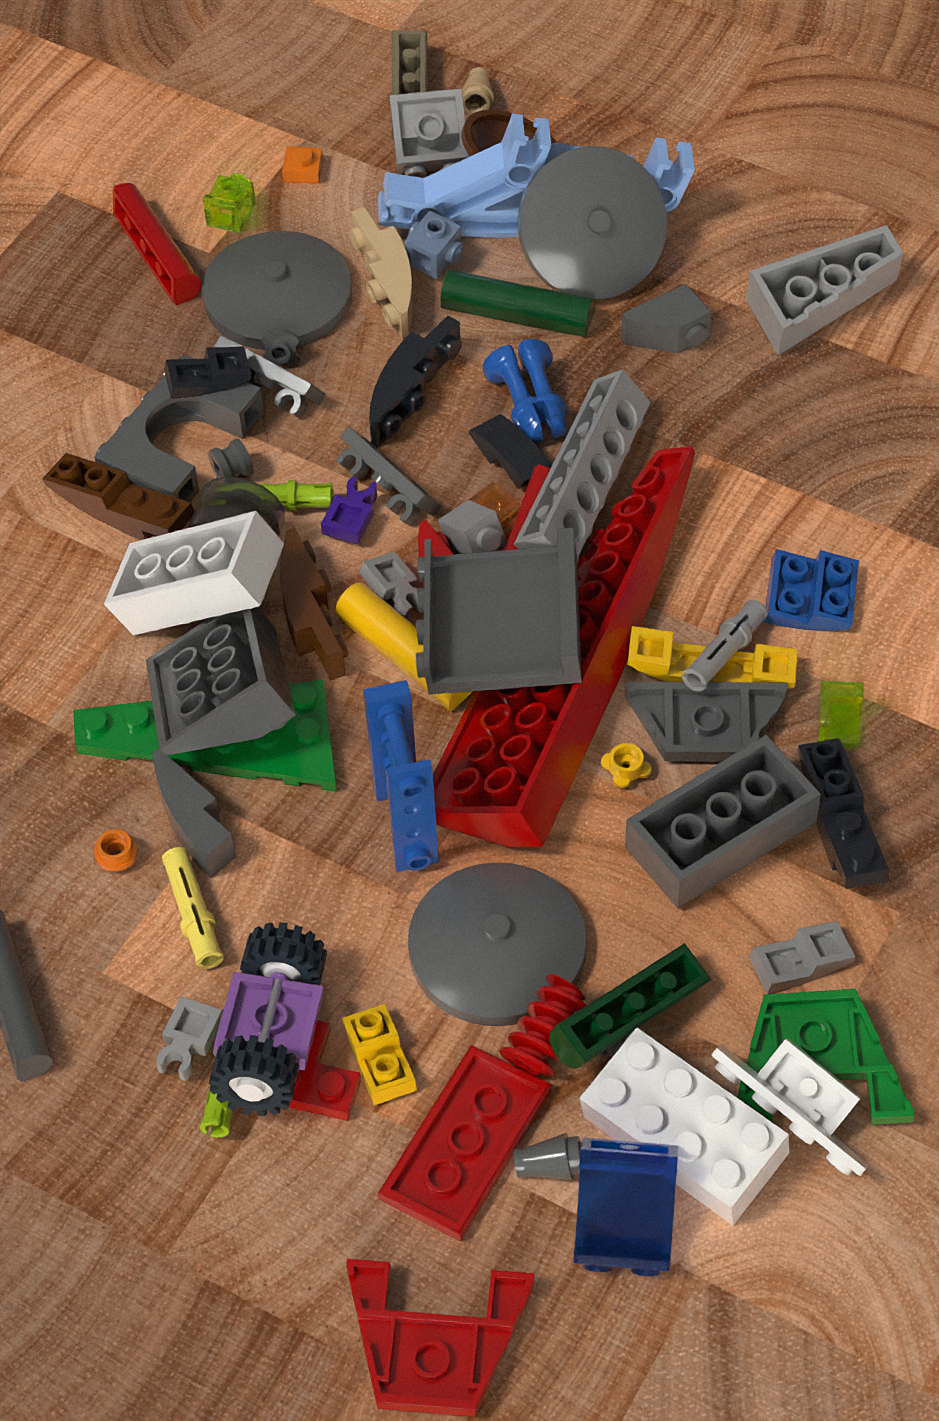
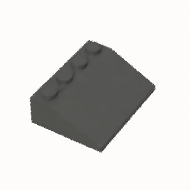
M259 607L210 617L146 659L159 749L165 756L261 738L272 730L282 728L290 718L296 715L275 626Z

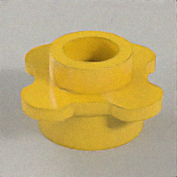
M619 744L610 753L603 755L601 759L602 768L609 770L613 776V784L620 788L628 787L631 781L639 777L647 778L651 774V764L644 761L643 752L634 744ZM626 764L630 765V767L624 768L622 765Z

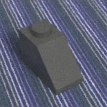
M684 284L623 313L621 340L625 345L680 353L688 348L698 346L710 338L711 311L688 285Z

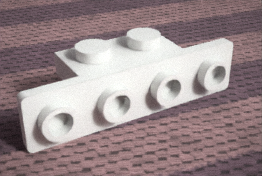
M788 1038L783 1041L759 1073L754 1071L725 1046L720 1045L714 1050L711 1055L719 1061L715 1068L724 1077L734 1084H738L740 1080L746 1083L755 1091L752 1095L754 1101L773 1115L779 1110L792 1121L789 1126L790 1130L804 1142L811 1145L816 1140L830 1152L826 1158L838 1170L846 1175H849L851 1171H854L859 1176L863 1174L869 1164L832 1134L860 1100L861 1097Z

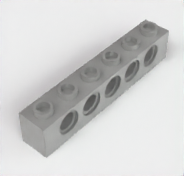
M624 369L593 381L514 542L518 549L557 546V529L574 527L577 562L579 561V554L586 539L593 531L592 526L599 511L606 503L605 498L619 475L618 471L625 456L631 450V443L637 430L644 422L643 417L650 404L648 398Z

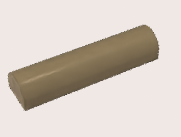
M392 30V95L427 92V31ZM391 122V136L393 139V127Z

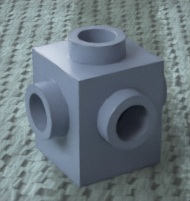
M429 210L420 222L416 221L412 225L405 240V249L410 266L438 279L448 265L456 263L463 251L461 226L452 219L442 217Z

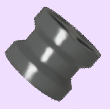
M240 439L230 441L228 447L224 449L214 448L208 451L210 464L220 484H232L234 478L238 476L248 477L254 474L251 458Z

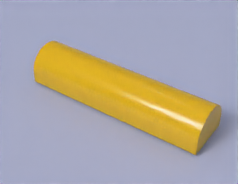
M358 582L351 585L344 591L337 602L336 614L338 618L428 693L426 679L418 678L416 653L423 652V645L418 644L416 626L364 583ZM473 691L430 695L452 712Z

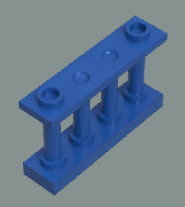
M404 680L364 689L373 787L377 802L389 800L396 872L422 870L431 864L439 863L432 764L430 759L416 761L412 696L408 681Z

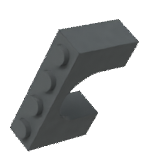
M183 354L179 359H194V358L189 357V356ZM164 373L162 379L152 391H148L143 396L141 403L132 414L121 421L118 430L107 442L100 445L94 456L95 462L125 471L129 482L191 502L199 493L195 466L159 450L152 444L154 439L167 427L186 421L204 422L243 439L264 414L261 388L245 382L216 393L171 399Z

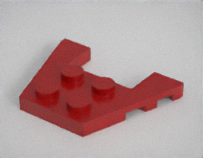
M347 1259V1273L377 1409L476 1417L534 1289L535 1273L491 1270L487 1316L482 1318L386 1310L391 1275L390 1262Z

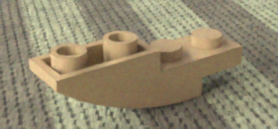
M362 207L351 211L352 228L349 229V237L353 247L356 250L361 249L364 254L365 263L370 275V280L366 282L370 299L373 303L378 302L380 304L385 322L390 328L394 326L403 340L410 334L414 309L411 267L408 255L394 225L380 230L366 208Z

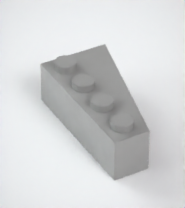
M885 225L751 270L745 299L779 356L896 282L904 253L888 226Z

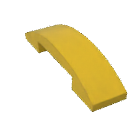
M632 626L627 665L666 682H684L682 675L685 669L690 667L706 646L672 642L673 632ZM756 644L754 653L736 651L710 682L788 683V689L794 688L798 649Z

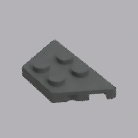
M625 682V698L664 761L722 762L766 735L787 698L788 683L709 682L703 691L697 692L687 687L684 682Z

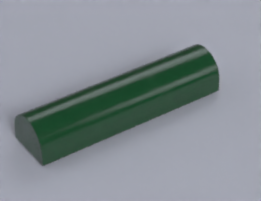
M450 269L445 274L441 288V308L586 337L595 313L594 298Z
M684 943L557 1024L550 1032L551 1047L557 1058L564 1065L577 1069L633 1033L636 1028L639 1029L679 1003L712 979Z

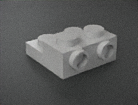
M462 89L390 95L397 174L424 178L427 176L426 172L440 171L469 157L461 139V131L465 123Z

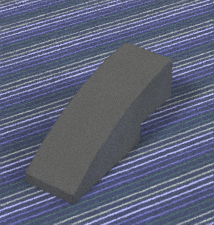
M158 748L152 755L160 796L167 818L179 842L184 848L188 849L189 856L212 878L236 858L232 834L219 823L220 817L216 798Z

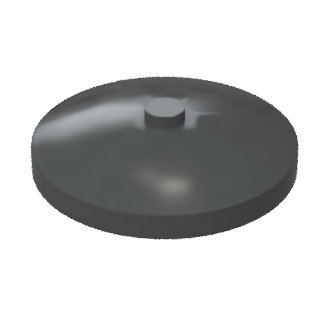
M587 146L576 148L549 160L529 181L518 210L517 223L520 245L527 262L536 275L556 291L594 298L595 300L620 295L644 280L656 265L662 253L667 234L666 207L660 189L653 177L632 157L607 147Z
M270 231L243 238L221 251L206 270L202 284V295L206 314L212 325L222 335L243 346L265 350V345L261 342V338L268 331L273 332L277 329H286L295 333L299 338L298 347L312 343L331 332L342 321L350 307L352 283L346 261L330 244L317 237L300 232Z
M512 863L478 864L456 871L445 877L422 898L413 914L409 927L408 949L410 964L420 988L440 1009L458 1019L479 1025H515L521 1017H530L527 1012V1006L532 1001H539L537 990L541 986H549L546 982V976L548 974L558 975L575 986L583 971L586 958L585 923L581 911L571 895L546 874Z

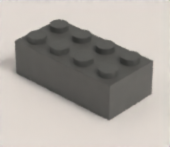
M765 735L626 820L625 848L678 909L817 822L821 794L772 740Z

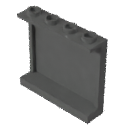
M574 527L557 529V546L434 556L431 539L425 540V557H418L417 559L419 581L424 582V588H417V604L419 613H424V620H417L416 623L418 644L423 645V652L416 653V668L418 678L426 679L429 695L582 683L578 562Z

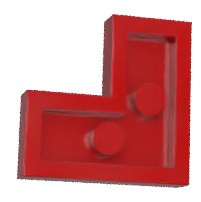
M317 1020L306 1069L298 1071L289 1107L348 1121L361 1083L360 1072L320 1063L331 1030L330 1023Z

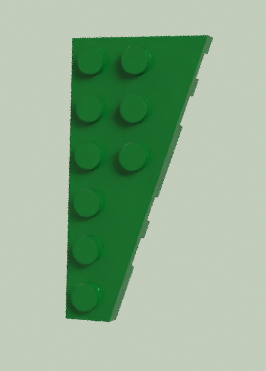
M323 680L289 684L296 715L290 718L286 725L278 730H272L257 739L167 755L176 764L191 766L192 771L257 780L259 777L282 779L285 785L299 787L302 782L321 785L322 790L337 792ZM152 700L73 710L77 754L127 761L131 757L153 760L152 753L159 748Z

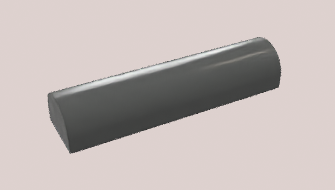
M0 910V1028L16 1078L23 1082L47 1072L51 1068L53 1060L4 912Z

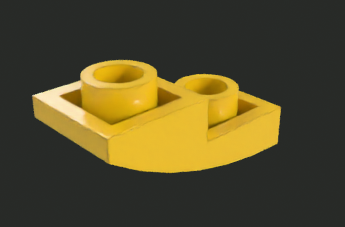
M385 1004L342 1018L349 1043L374 1106L417 1091L414 1075L402 1051L399 1035Z

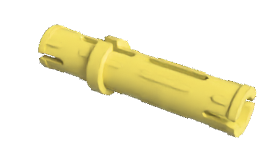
M184 847L169 849L162 855V862L166 868L182 917L180 923L182 934L185 938L189 939L195 956L196 966L199 969L214 968L221 964L224 959L214 932L216 928L215 918L212 913L207 911L190 861L188 849ZM183 881L185 882L189 897L187 895Z

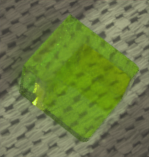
M821 680L818 700L817 742L840 738L844 748H859L864 683Z

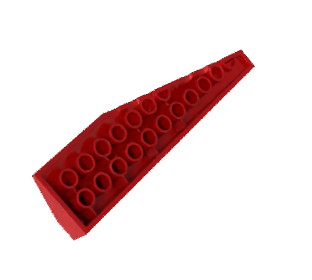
M692 446L657 450L631 484L634 492L624 500L618 501L611 510L614 518L605 530L597 529L588 541L592 547L585 556L579 555L578 591L582 683L474 691L433 773L437 826L506 847H543L626 666L632 626L641 627L648 611L668 553L695 455V450Z

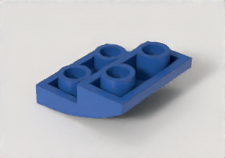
M776 549L771 558L765 605L768 616L764 622L804 630H850L853 623L859 560L822 550L819 551L816 559Z

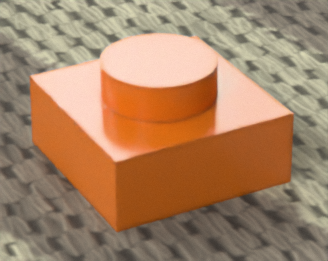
M286 146L282 170L283 182L319 184L323 162L322 148Z

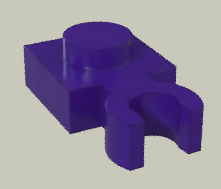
M353 476L346 485L347 498L335 495L321 522V532L323 535L359 544L374 515L372 504L377 499L376 482H371L366 491H357L358 480L357 477Z

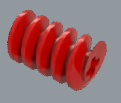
M548 974L546 982L549 986H541L537 990L539 1001H532L527 1006V1012L530 1017L523 1016L517 1022L521 1032L513 1031L510 1033L508 1043L511 1047H502L499 1050L500 1055L506 1061L532 1075H538L539 1073L547 1076L554 1075V1070L546 1061L548 1058L560 1060L551 1047L550 1032L557 1024L588 1005L584 1001L585 996L576 986L558 975Z

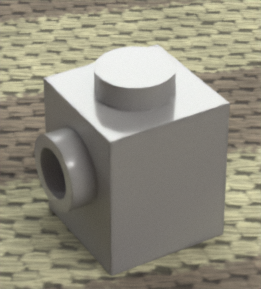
M467 500L437 520L454 555L500 551L507 546V540L496 511L473 501Z

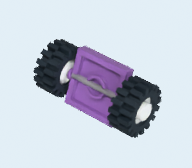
M271 922L266 923L264 929L260 926L256 927L247 939L240 965L242 972L233 973L214 1043V1056L216 1057L209 1084L211 1085V1093L217 1094L216 1099L220 1103L229 1101L228 1108L234 1111L237 1107L244 1108L243 1114L251 1115V1111L256 1110L258 1116H266L268 1110L273 1115L280 1113L281 1108L286 1110L292 1101L298 1071L306 1069L323 999V986H320L326 962L327 950L323 949L324 943L321 939L314 941L316 935L311 931L306 934L301 933L303 928L301 926L295 925L294 930L287 929V923L279 922L278 928H275Z

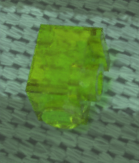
M233 173L230 177L219 175L209 195L205 194L203 198L206 226L241 233L256 204L253 182L239 173ZM223 209L230 210L231 215L221 213Z

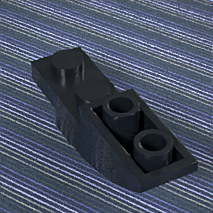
M447 316L425 338L412 331L388 359L377 380L370 403L369 424L371 443L377 448L388 437L394 436L408 417L421 410L426 401L425 383H429L448 360H453L458 355L462 346L459 321Z
M840 738L798 745L803 775L821 794L816 824L832 871L838 870L845 889L888 882L889 868L864 811V795Z

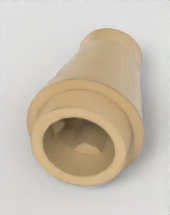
M482 67L473 68L469 72L468 79L462 88L464 110L470 115L478 111L489 110L494 103V95L489 80L490 75Z

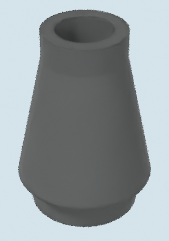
M567 1133L526 1148L515 1149L514 1164L517 1177L573 1180L574 1175L584 1174V1158L579 1136L568 1137Z

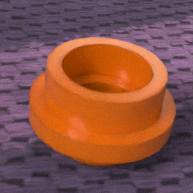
M119 829L104 832L98 838L94 847V856L97 864L107 871L116 872L127 869L135 862L138 855L135 839ZM116 850L123 851L117 855H110Z

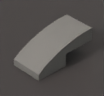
M837 921L798 929L792 940L754 947L749 956L766 994L796 987L826 976L853 963L856 958Z

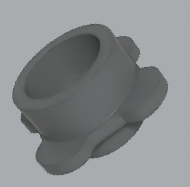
M277 329L273 332H265L262 335L261 342L265 345L263 358L274 364H287L291 367L299 364L300 355L297 353L299 338L295 333L286 329ZM278 347L283 348L284 351H279Z

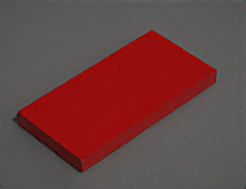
M471 1045L379 1190V1200L461 1242L514 1155V1150L520 1145L552 1092L551 1084Z

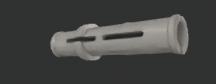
M751 599L746 601L742 609L734 617H730L723 622L716 638L704 649L690 667L685 669L682 678L687 687L697 692L703 691L738 649L745 648L750 643L752 633L768 616L767 609L761 602Z

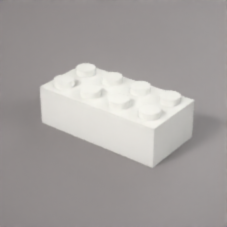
M257 511L130 543L104 605L132 635L157 631L167 627L261 606L284 543Z
M638 1028L633 1031L579 1098L585 1119L733 1226L790 1153L788 1133Z

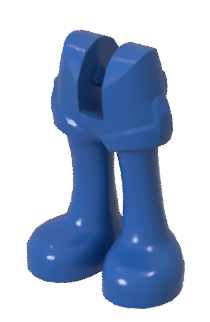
M527 339L523 340L518 347L520 363L524 371L529 373L536 397L530 396L526 388L513 347L508 344L492 352L483 363V373L490 382L497 384L506 383L515 406L511 411L513 423L535 444L543 442L540 424L542 422L546 423L553 439L565 436L567 434L566 416L568 410L562 397L553 393L546 374V369L553 361V353L549 345L542 340Z

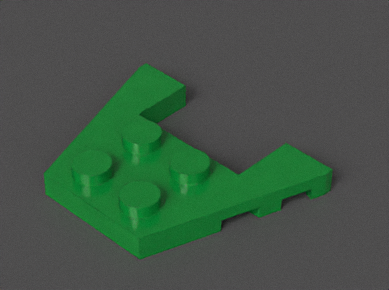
M856 988L763 995L746 1063L749 1067L759 1073L783 1041L788 1038L839 1080L866 1079L871 1125L914 1122V1109L899 1084V1078L893 1065L889 1063L882 1049L880 1038ZM741 1080L737 1098L773 1123L772 1114L762 1108L752 1098L755 1091Z

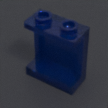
M582 1138L573 1263L583 1264L584 1269L592 1272H608L612 1270V1267L631 1268L632 1273L640 1276H657L660 1274V1271H670L678 1145Z

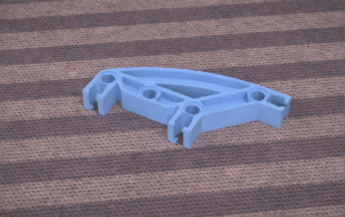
M512 113L501 143L425 178L386 172L383 181L384 192L380 191L377 198L379 225L389 227L394 225L396 228L410 230L412 225L416 221L420 222L430 210L442 217H448L460 225L461 236L485 238L519 237L518 210L523 193L531 178L552 158L581 147L562 143L551 144L549 119L535 118L533 127H536L537 130L533 138L529 140L528 136L524 134L523 115ZM656 137L643 167L655 180L663 196L666 212H670L680 203L695 170L691 143L678 142L676 151L680 152L673 163L668 158L666 139Z

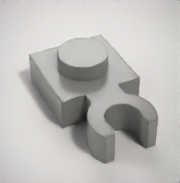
M395 551L363 562L359 573L383 600L391 598L395 602L394 609L405 618H408L412 608L411 605L419 612L417 588H414L418 579Z
M180 996L162 1033L164 1043L169 1045L164 1047L157 1055L156 1064L158 1071L164 1074L170 1062L180 1061L182 1064L178 1070L181 1080L186 1081L193 1072L191 1058L193 1053L203 1056L207 1055L218 1032L223 1013L222 1010Z

